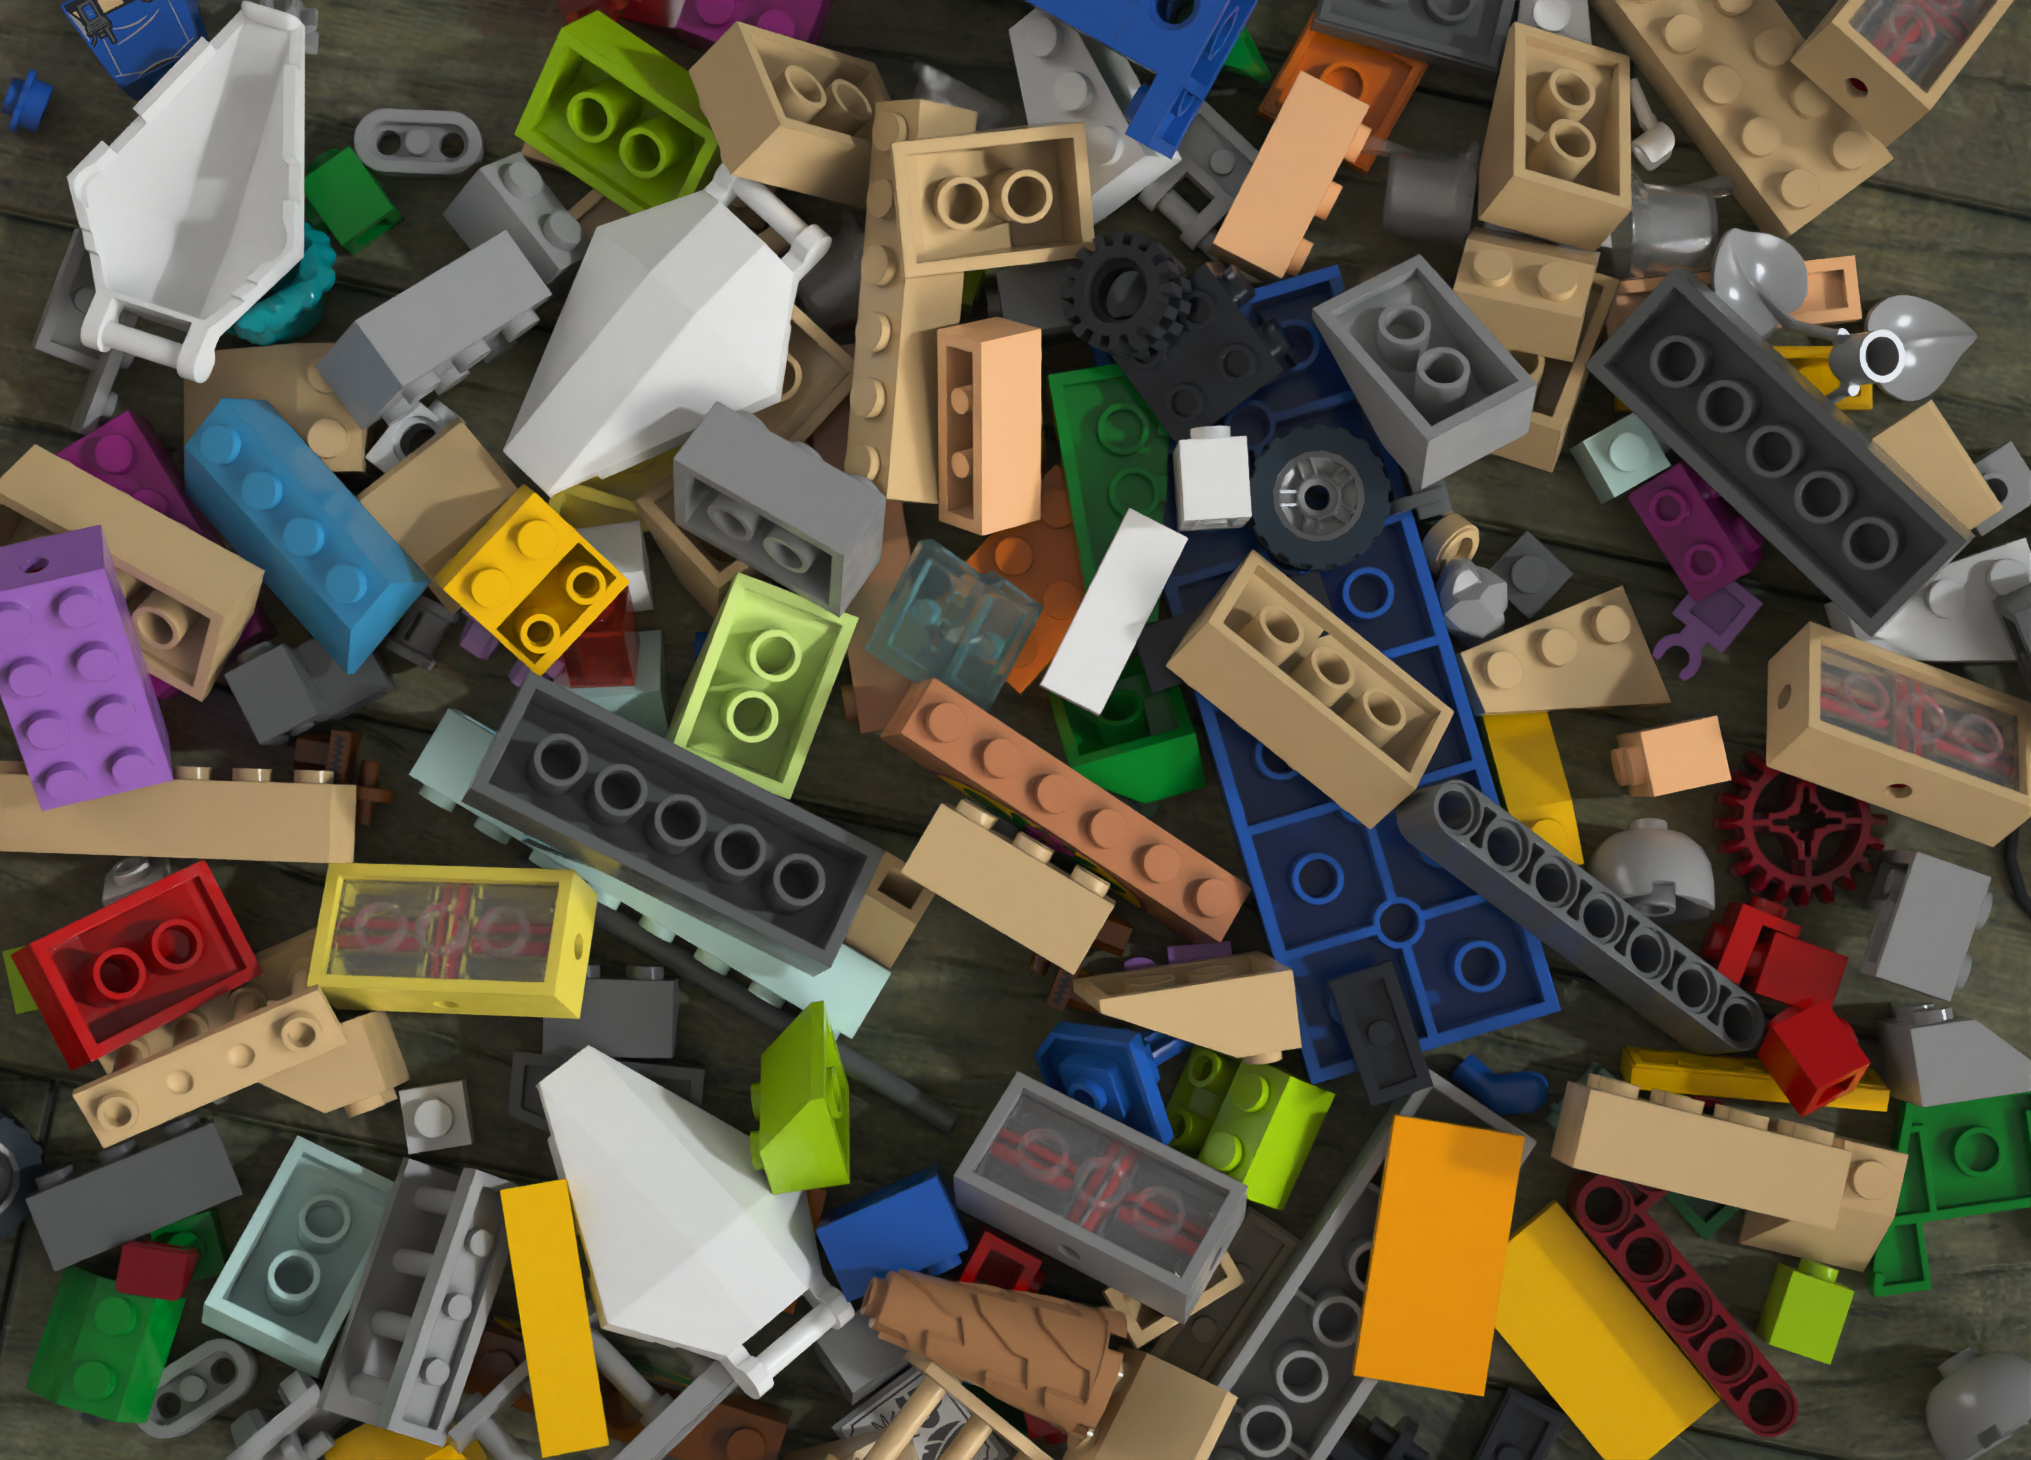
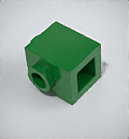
M350 146L341 152L338 149L328 150L315 158L307 166L306 171L309 175L304 177V194L308 198V201L304 203L305 216L316 230L322 231L326 235L332 232L341 246L353 256L405 220L373 173Z

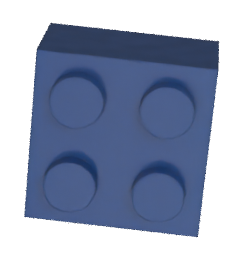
M939 1162L824 1213L816 1228V1233L847 1303L862 1296L864 1298L868 1284L873 1276L883 1279L891 1270L898 1273L900 1267L916 1272L923 1270L924 1274L937 1276L962 1263L960 1255L963 1254L962 1251L968 1249L970 1235L960 1209L956 1208L955 1197Z

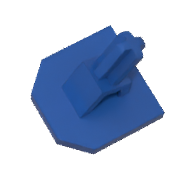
M1062 1021L1051 1031L1034 1055L1044 1085L1165 1145H1168L1174 1138L1157 1086V1082L1161 1079L1157 1066L1194 1043L1151 1029H1146L1140 1033L1139 1031H1131L1127 1027L1116 1029Z

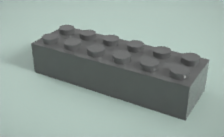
M1673 268L1584 365L1870 637L1883 630L1976 537L1690 269Z
M529 671L519 686L461 801L813 977L832 967L885 852L882 848L532 671Z

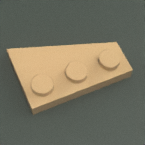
M1623 585L1455 655L1465 691L1475 716L1542 713L1553 710L1572 709L1598 710L1627 706L1653 707L1672 703Z

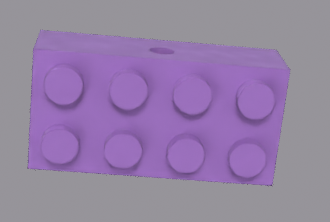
M101 525L0 547V696L42 811L173 781L169 734Z

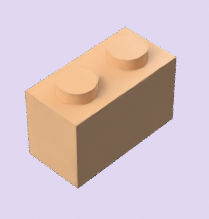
M1717 716L1688 719L1616 735L1619 748L1611 751L1613 771L1620 787L1628 786L1630 797H1655L1731 780Z

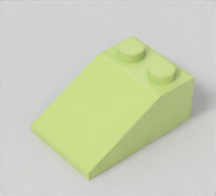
M736 571L684 686L665 739L775 795L790 800L859 618L845 612L839 618L798 594Z

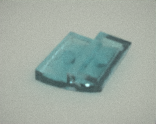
M934 539L918 541L865 650L915 683L935 677L989 713L1044 607L997 572L992 571L980 574Z

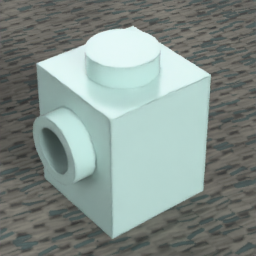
M1634 413L1570 449L1601 504L1671 466L1665 456V453L1670 451V447Z

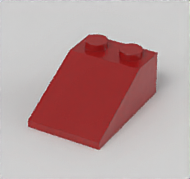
M205 859L44 936L10 955L71 1071L101 1058L264 974Z

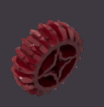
M1765 741V743H1764V753H1765V757H1766V741ZM1755 751L1745 752L1742 755V759L1750 772L1749 776L1742 771L1729 769L1731 780L1728 782L1737 788L1735 795L1717 792L1714 797V801L1717 804L1730 807L1729 817H1715L1711 820L1712 828L1720 830L1730 829L1731 835L1730 839L1722 840L1715 845L1718 854H1731L1736 851L1739 854V857L1731 862L1727 868L1728 873L1733 877H1739L1753 870L1747 880L1746 891L1751 894H1759L1769 884V901L1782 905L1791 892V899L1797 908L1809 907L1812 900V891L1820 903H1833L1835 901L1833 882L1844 892L1856 890L1857 883L1850 869L1853 868L1863 874H1871L1875 866L1871 860L1863 856L1865 849L1884 850L1886 846L1885 841L1881 838L1870 836L1871 826L1887 825L1889 821L1888 816L1881 813L1871 814L1869 807L1871 803L1840 792L1837 793L1842 801L1844 811L1829 810L1818 800L1816 784L1787 774L1788 783L1781 785L1782 792L1778 804L1770 811L1753 813L1755 803L1763 788L1773 778L1783 772L1767 767L1766 761ZM1799 812L1809 813L1810 818H1826L1827 820L1824 824H1810V827L1801 828L1800 831L1790 830L1789 825L1772 824L1774 819H1788L1789 816L1797 815ZM1845 831L1842 842L1833 857L1823 866L1812 871L1811 860L1818 859V847L1823 837L1830 832ZM1754 832H1768L1778 838L1782 844L1783 858L1790 859V873L1777 868L1763 855L1755 840Z

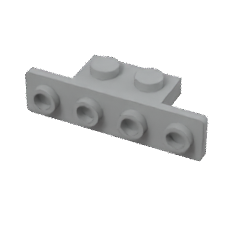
M75 228L30 347L91 370L70 425L71 431L86 436L96 430V427H101L110 421L118 398L117 393L110 391L119 367L128 369L135 356L113 348L107 352H101L86 347L81 342V327L96 290L90 254L84 246L82 229ZM123 309L118 319L119 324L134 328L138 315Z

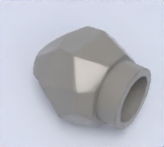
M1467 557L1451 559L1444 566L1434 586L1447 631L1456 636L1459 643L1470 648L1501 636L1505 629L1503 613L1508 607L1507 582L1489 569L1476 566Z

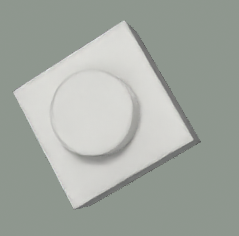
M466 1079L406 1088L399 1091L408 1154L470 1145L476 1142Z

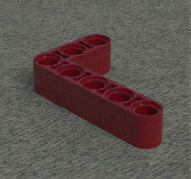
M1679 1093L1680 1095L1705 1102L1704 1105L1708 1107L1711 1115L1714 1113L1716 1103L1725 1105L1719 1099L1712 1096ZM1583 1170L1568 1185L1565 1195L1566 1208L1573 1220L1734 1417L1753 1433L1763 1437H1776L1787 1432L1794 1424L1798 1413L1797 1399L1794 1393L1646 1212V1210L1670 1191ZM1598 1187L1610 1188L1614 1201L1612 1209L1601 1218H1588L1585 1212L1586 1197L1592 1190ZM1649 1237L1654 1247L1652 1259L1641 1268H1630L1626 1262L1625 1254L1627 1247L1637 1238ZM1679 1288H1691L1694 1294L1692 1309L1682 1317H1669L1666 1306L1668 1297ZM1720 1338H1732L1734 1354L1731 1360L1721 1367H1711L1707 1357L1710 1346ZM1762 1388H1772L1775 1401L1771 1410L1763 1416H1751L1748 1404L1752 1395Z

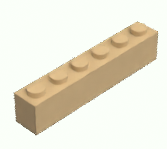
M923 99L875 102L844 469L846 474L855 473L870 480L881 494L887 496L886 501L939 505L937 330L960 325L964 271L902 278L889 143L974 132L977 127L978 112Z
M0 761V851L309 863H354L357 785L333 784L334 771L294 770L293 783L272 782L273 769L233 768L232 781L211 780L212 767L172 766L173 781L42 811L24 761Z

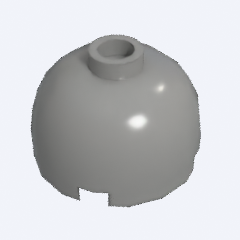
M1655 818L1630 821L1628 824L1629 830L1613 834L1596 847L1588 862L1587 873L1644 916L1649 917L1657 926L1686 924L1702 920L1709 916V909L1714 910V878L1708 857L1702 847L1684 833L1668 830L1666 821Z
M1969 1347L1937 1367L1944 1379L1929 1393L1925 1413L1927 1428L1945 1460H1973L2010 1438L2013 1433L2026 1424H2031V1363L2014 1353L1994 1351L1976 1357Z

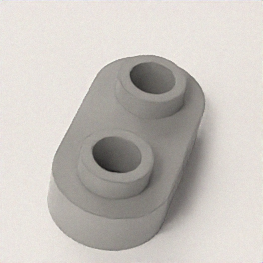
M377 109L363 117L354 134L355 150L361 161L373 172L388 177L461 179L476 171L485 155V141L479 128L469 117L455 111ZM390 135L399 136L401 140L399 150L392 155L382 154L380 145L383 139ZM452 138L462 139L464 141V150L458 157L448 158L444 156L443 148L448 140Z
M232 1338L213 1339L203 1343L163 1369L147 1423H137L138 1426L146 1434L161 1439L179 1437L192 1431L249 1394L258 1376V1363L255 1354L249 1346ZM225 1359L231 1360L235 1366V1376L228 1383L224 1382L219 1375V1367ZM171 1393L176 1394L181 1401L180 1411L175 1417L170 1416L165 1409V1401Z

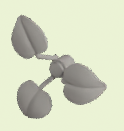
M1738 228L1729 229L1723 234L1713 257L1710 275L1711 290L1765 340L1774 333L1780 323L1788 331L1828 340L1833 343L1834 346L1829 355V367L1834 376L1841 382V385L1827 394L1826 397L1834 404L1845 397L1856 396L1860 385L1877 384L1885 394L1900 401L1907 402L1925 398L1945 381L1957 360L1977 338V334L1966 323L1945 308L1928 300L1909 295H1896L1884 298L1876 303L1867 313L1864 322L1865 332L1849 334L1844 328L1831 329L1794 319L1788 313L1797 310L1805 300L1808 290L1807 268L1801 255L1790 243L1769 233L1749 232Z

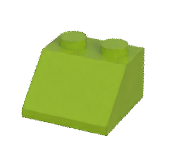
M824 1000L811 1002L761 1054L760 1082L751 1083L752 1109L756 1121H760V1130L750 1132L751 1158L755 1170L765 1169L773 1195L850 1184L849 1085Z

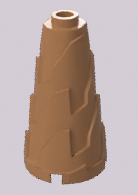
M901 1267L898 1273L891 1270L883 1279L873 1276L868 1284L861 1305V1314L870 1317L869 1328L879 1331L878 1338L934 1361L955 1377L983 1388L1008 1405L1051 1423L1050 1426L1059 1428L1063 1434L1078 1439L1088 1437L1086 1435V1428L1083 1426L1095 1429L1109 1402L1119 1374L1124 1353L1108 1348L1110 1333L1127 1339V1320L1125 1314L1104 1305L1094 1308L1036 1293L1006 1290L985 1284L954 1282Z

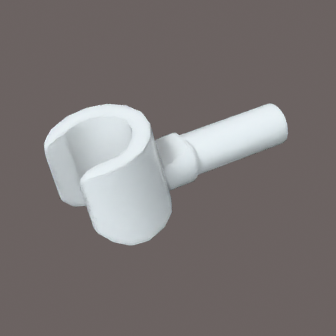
M1634 78L1630 80V103L1637 116L1639 125L1645 133L1631 142V149L1640 164L1647 171H1652L1670 158L1675 145V136L1665 123L1658 122L1655 114L1651 111L1638 79Z

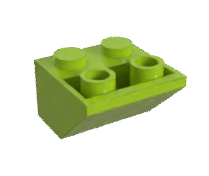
M1195 1044L1166 1108L1174 1138L1167 1146L1247 1185V1199L1283 1211L1334 1099L1335 1093L1317 1084L1312 1085L1305 1078L1273 1063L1245 1064L1243 1063V1057L1236 1058Z

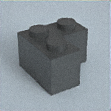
M312 635L311 640L298 647L289 646L286 643L275 646L272 640H268L239 654L236 658L240 666L225 673L224 676L259 744L289 747L296 743L298 735L314 734L401 689L379 645L354 674H346Z

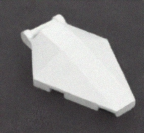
M242 1L241 10L210 42L201 37L132 108L139 116L110 146L101 141L67 176L79 227L82 229L84 246L90 254L96 290L81 327L80 337L82 344L101 352H107L113 348L175 368L180 377L197 383L205 382L210 376L215 364L214 349L219 337L304 257L305 26L297 17L289 13L249 1ZM125 309L147 320L188 333L184 343L181 344L119 324L120 314Z
M724 163L718 167L713 180L703 190L598 226L503 452L552 498L554 494L597 475L601 479H605L684 444L716 401L734 411L744 410L751 414L780 402L788 355V343L792 328L790 321L798 282L827 253L831 246L832 238L817 224L808 226L763 183L731 175ZM737 196L791 245L790 251L782 259L727 208Z
M590 1045L586 1046L535 1086L539 1091L551 1133L547 1141L558 1179L567 1180L575 1236L580 1235L591 1276L587 1278L601 1329L652 1343L656 1342L674 1349L679 1347L718 1360L748 1396L753 1399H759L773 1387L774 1376L830 1328L839 1330L854 1317L855 1313L850 1302L847 1303L844 1294L831 1286L822 1274L806 1190L773 1195L765 1169L755 1170L750 1152V1136ZM800 1295H803L813 1309L757 1357L751 1356L742 1344Z

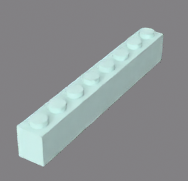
M448 708L409 773L410 776L423 783L419 791L420 795L450 812L453 811L456 804H459L479 816L473 825L475 828L507 845L511 837H514L531 847L533 851L528 859L543 869L575 870L581 878L588 881L587 884L598 894V902L614 910H617L621 902L643 914L638 924L645 930L669 943L678 935L697 946L698 949L693 955L696 960L724 976L727 975L732 967L752 979L753 981L748 990L769 1004L781 1009L787 1000L804 1010L811 1002L824 1000L835 1041L840 1033L851 1039L854 1037L894 970L893 968L885 967L843 941L832 967L813 977L461 802L496 732L464 712Z

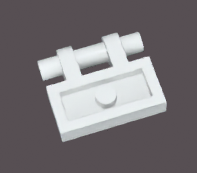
M1204 100L1177 149L1182 161L1140 191L1141 194L1137 199L1151 212L1157 208L1182 231L1179 238L1192 251L1198 247L1215 262L1220 259L1208 254L1218 233L1215 228L1227 216L1259 151ZM1185 176L1212 200L1200 214L1174 190Z

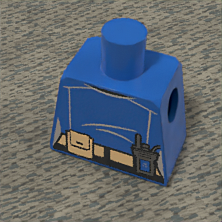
M68 0L61 4L65 15L117 85L135 101L141 100L201 37L210 42L197 0Z

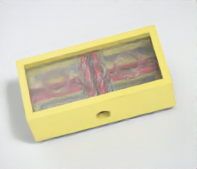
M329 863L306 986L309 988L319 984L329 1004L336 1009L580 1019L598 894L575 870Z

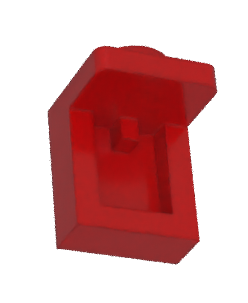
M1752 895L1749 905L1729 901L1722 922L1714 921L1709 927L1701 946L1700 957L1707 959L1706 963L1734 984L1739 985L1761 928L1798 939L1802 927L1785 920L1789 911L1788 908L1764 898Z

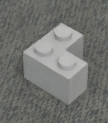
M1882 850L1863 906V910L1878 916L1858 973L1931 998L1950 1002L1953 992L1960 991L1965 985L1971 970L1972 956L1967 954V950L1974 929L1980 930L1990 914L1993 895L1987 892L1992 877L1917 851Z

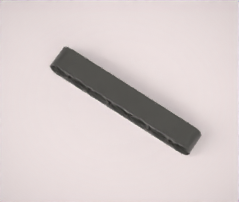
M1448 780L1416 788L1398 804L1396 810L1397 825L1403 837L1410 844L1689 1051L1697 1055L1750 1051L1758 1046L1762 1040L1765 1031V1018L1760 1005L1753 997L1471 784L1463 780Z

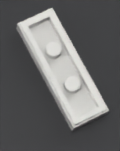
M1129 508L1039 686L1099 716L1188 538Z

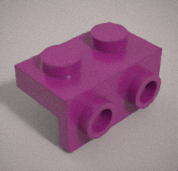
M1683 459L1629 495V501L1694 601L1703 600L1750 572L1765 557L1760 549L1764 544L1761 533L1741 514L1738 515L1735 508Z

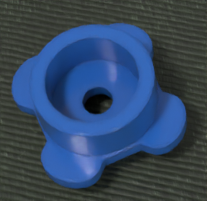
M30 69L26 81L16 77L13 78L1 109V113L12 117L8 128L15 133L19 127L33 133L38 132L53 93L54 86L38 80L37 71Z

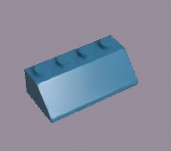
M222 398L185 444L184 480L186 496L241 557L265 570L263 576L264 583L346 674H354L432 581L267 400Z

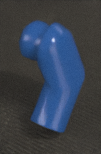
M1474 1054L1469 1055L1452 1075V1078L1482 1105L1501 1116L1536 1111L1545 1104L1549 1095L1550 1087L1548 1081L1540 1073L1519 1071L1495 1074Z

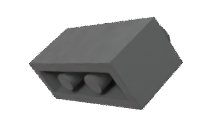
M197 1113L190 1114L160 1127L163 1138L138 1148L135 1138H132L98 1152L97 1155L101 1164L76 1173L71 1163L35 1178L38 1189L28 1193L25 1200L54 1272L243 1194L214 1118L200 1123Z

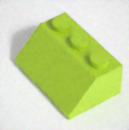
M599 10L561 28L514 135L630 214H635L703 190L713 180L715 172L723 163L720 157L721 150L707 117L700 109L699 97L688 71Z

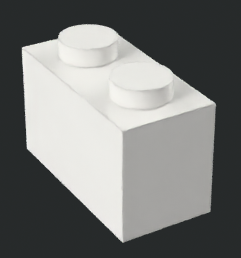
M1205 426L1190 429L1191 439L1179 440L1172 454L1177 532L1242 528L1252 517L1247 436L1231 437L1230 426Z

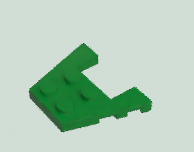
M2031 1091L1928 1107H1920L1900 1100L1891 1148L1908 1154V1160L1895 1217L1871 1258L1867 1281L1868 1294L1873 1297H1881L1932 1289L1923 1230L1924 1222L2031 1207Z

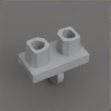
M297 1369L279 1384L278 1393L286 1406L282 1412L272 1419L269 1413L256 1408L246 1411L230 1424V1430L237 1449L227 1456L226 1459L323 1460L321 1456L335 1445V1441L331 1436L352 1420V1418L317 1408L316 1406L324 1384L319 1379Z

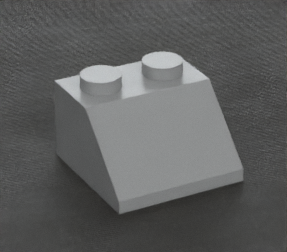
M1934 1002L1904 1004L1894 1007L1896 1017L1876 1020L1885 1082L1890 1090V1097L1920 1107H1928L2031 1091V1060L1976 1019L1953 1014L1952 1006L1934 1007Z

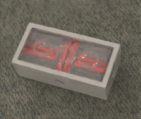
M1018 1071L953 1175L956 1208L1183 1325L1188 1320L1245 1218L1248 1192L1247 1185Z

